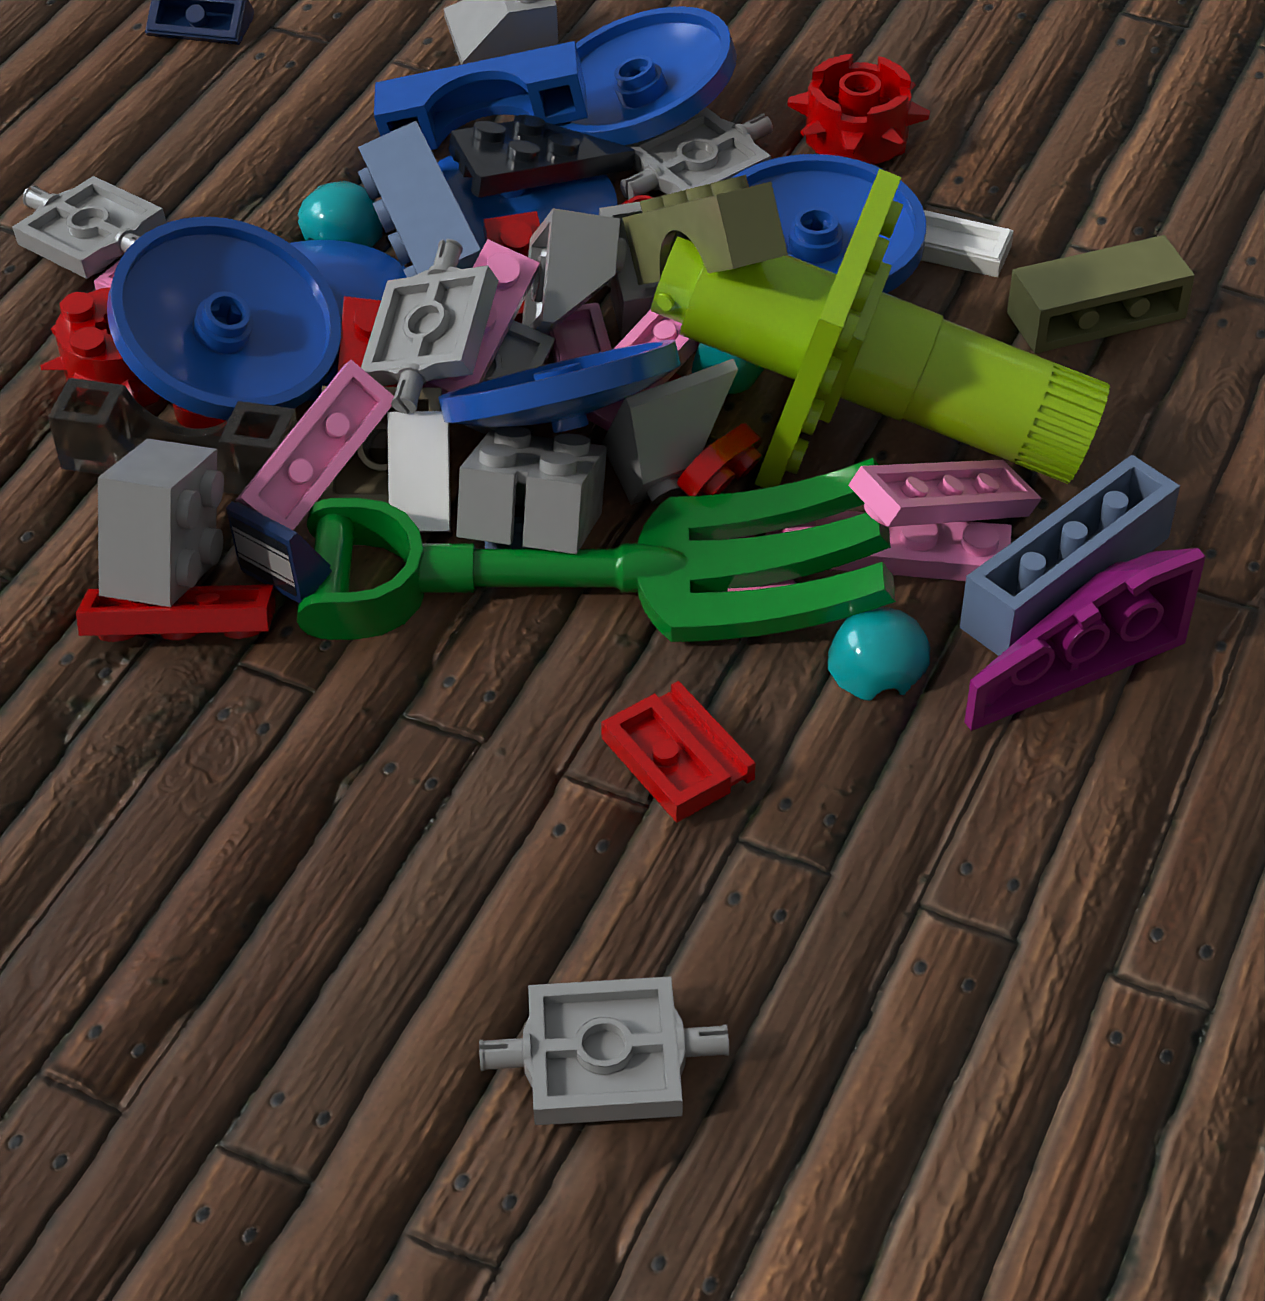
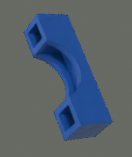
M575 41L375 83L374 118L380 136L417 121L431 150L438 149L451 131L482 117L492 115H532L553 125L588 118L586 84Z

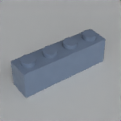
M417 121L359 146L358 148L367 166L357 171L371 200L381 197L380 200L372 204L385 232L387 233L394 229L397 231L388 235V238L401 266L412 262L411 266L403 269L406 277H413L425 270H429L433 266L438 243L442 239L445 242L446 239H453L462 245L463 251L457 268H473L481 249Z
M1134 455L1129 456L966 576L960 628L996 655H1001L1097 573L1106 570L1114 563L1126 562L1147 554L1167 540L1170 535L1180 485Z

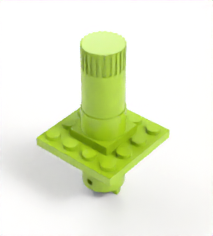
M882 169L878 170L837 274L790 255L736 269L708 273L694 244L677 236L658 283L651 305V312L682 323L680 329L681 336L795 380L756 478L755 485L763 488L779 486L785 471L797 474L809 441L799 438L800 433L813 435L818 420L830 423L840 398L895 420L901 421L903 419L1066 484L1073 480L1079 470L1104 412L1110 391L1108 383L943 319V315L882 292L892 265L882 262L889 240L879 237V234L891 238L904 204L893 201L901 180L900 176Z

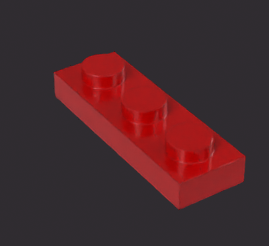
M273 584L190 587L171 607L99 596V589H88L76 611L78 635L98 636L99 639L107 642L124 641L140 634H161V637L164 639L184 640L192 638L198 633L223 632L229 638H249L259 634L260 631H269L276 608L275 591Z

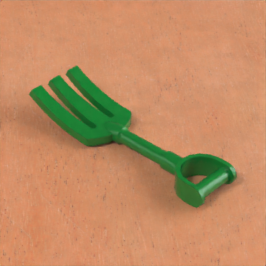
M874 458L824 475L774 487L726 494L669 497L651 514L641 531L638 543H623L615 549H580L577 554L543 549H475V544H422L420 530L410 517L402 510L384 501L364 498L322 499L316 502L308 511L307 528L310 534L315 537L314 549L331 565L329 568L332 572L314 594L305 597L299 603L297 623L305 633L319 639L356 640L382 636L404 625L421 607L425 593H475V587L618 588L622 593H638L641 605L650 621L671 642L754 637L844 619L896 602L893 574L883 562L803 583L756 590L723 591H728V588L758 587L815 574L891 548L889 527L876 522L867 512L807 529L758 537L738 538L809 523L864 505L865 503L848 485L861 466L879 464ZM353 545L384 548L401 557L406 563L392 580L374 589L349 592Z

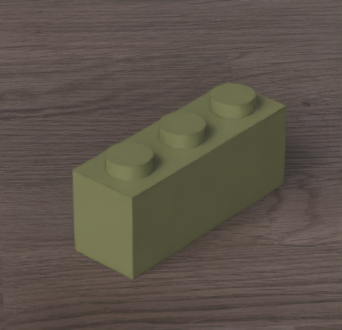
M1161 235L1013 269L1007 314L1034 354L1186 318L1195 274L1167 237Z

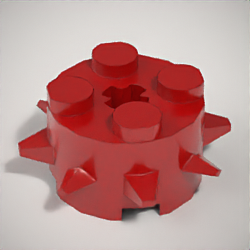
M844 54L827 59L812 71V81L808 86V92L789 97L787 103L788 107L806 116V126L800 133L802 136L806 135V143L815 153L852 158L872 165L888 161L894 156L905 153L909 125L929 120L930 110L911 101V90L916 85L914 82H911L909 74L901 65L878 56L877 65L867 62L853 63V54Z
M110 287L101 288L89 293L73 292L68 294L60 302L61 314L57 318L56 324L51 328L52 333L56 337L60 356L41 364V370H64L70 390V399L80 403L83 402L84 398L90 401L101 402L106 412L134 411L161 399L160 395L152 391L130 370L115 346L107 317Z

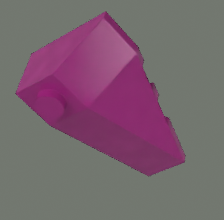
M1199 548L1154 551L1126 562L1114 563L1106 570L1097 573L970 680L964 723L973 731L1185 644L1206 556Z

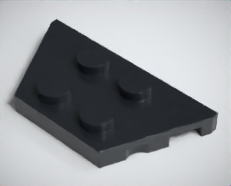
M532 115L515 116L514 121L503 123L478 121L472 128L451 131L449 152L454 161L459 163V170L463 177L473 178L471 192L478 198L632 170L635 150L631 147L546 123L543 119Z

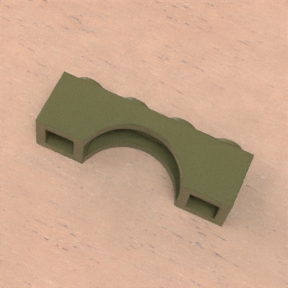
M746 175L639 201L642 213L622 218L638 285L660 281L677 236L694 244L708 273L736 269L788 255L772 183L767 182L749 187Z

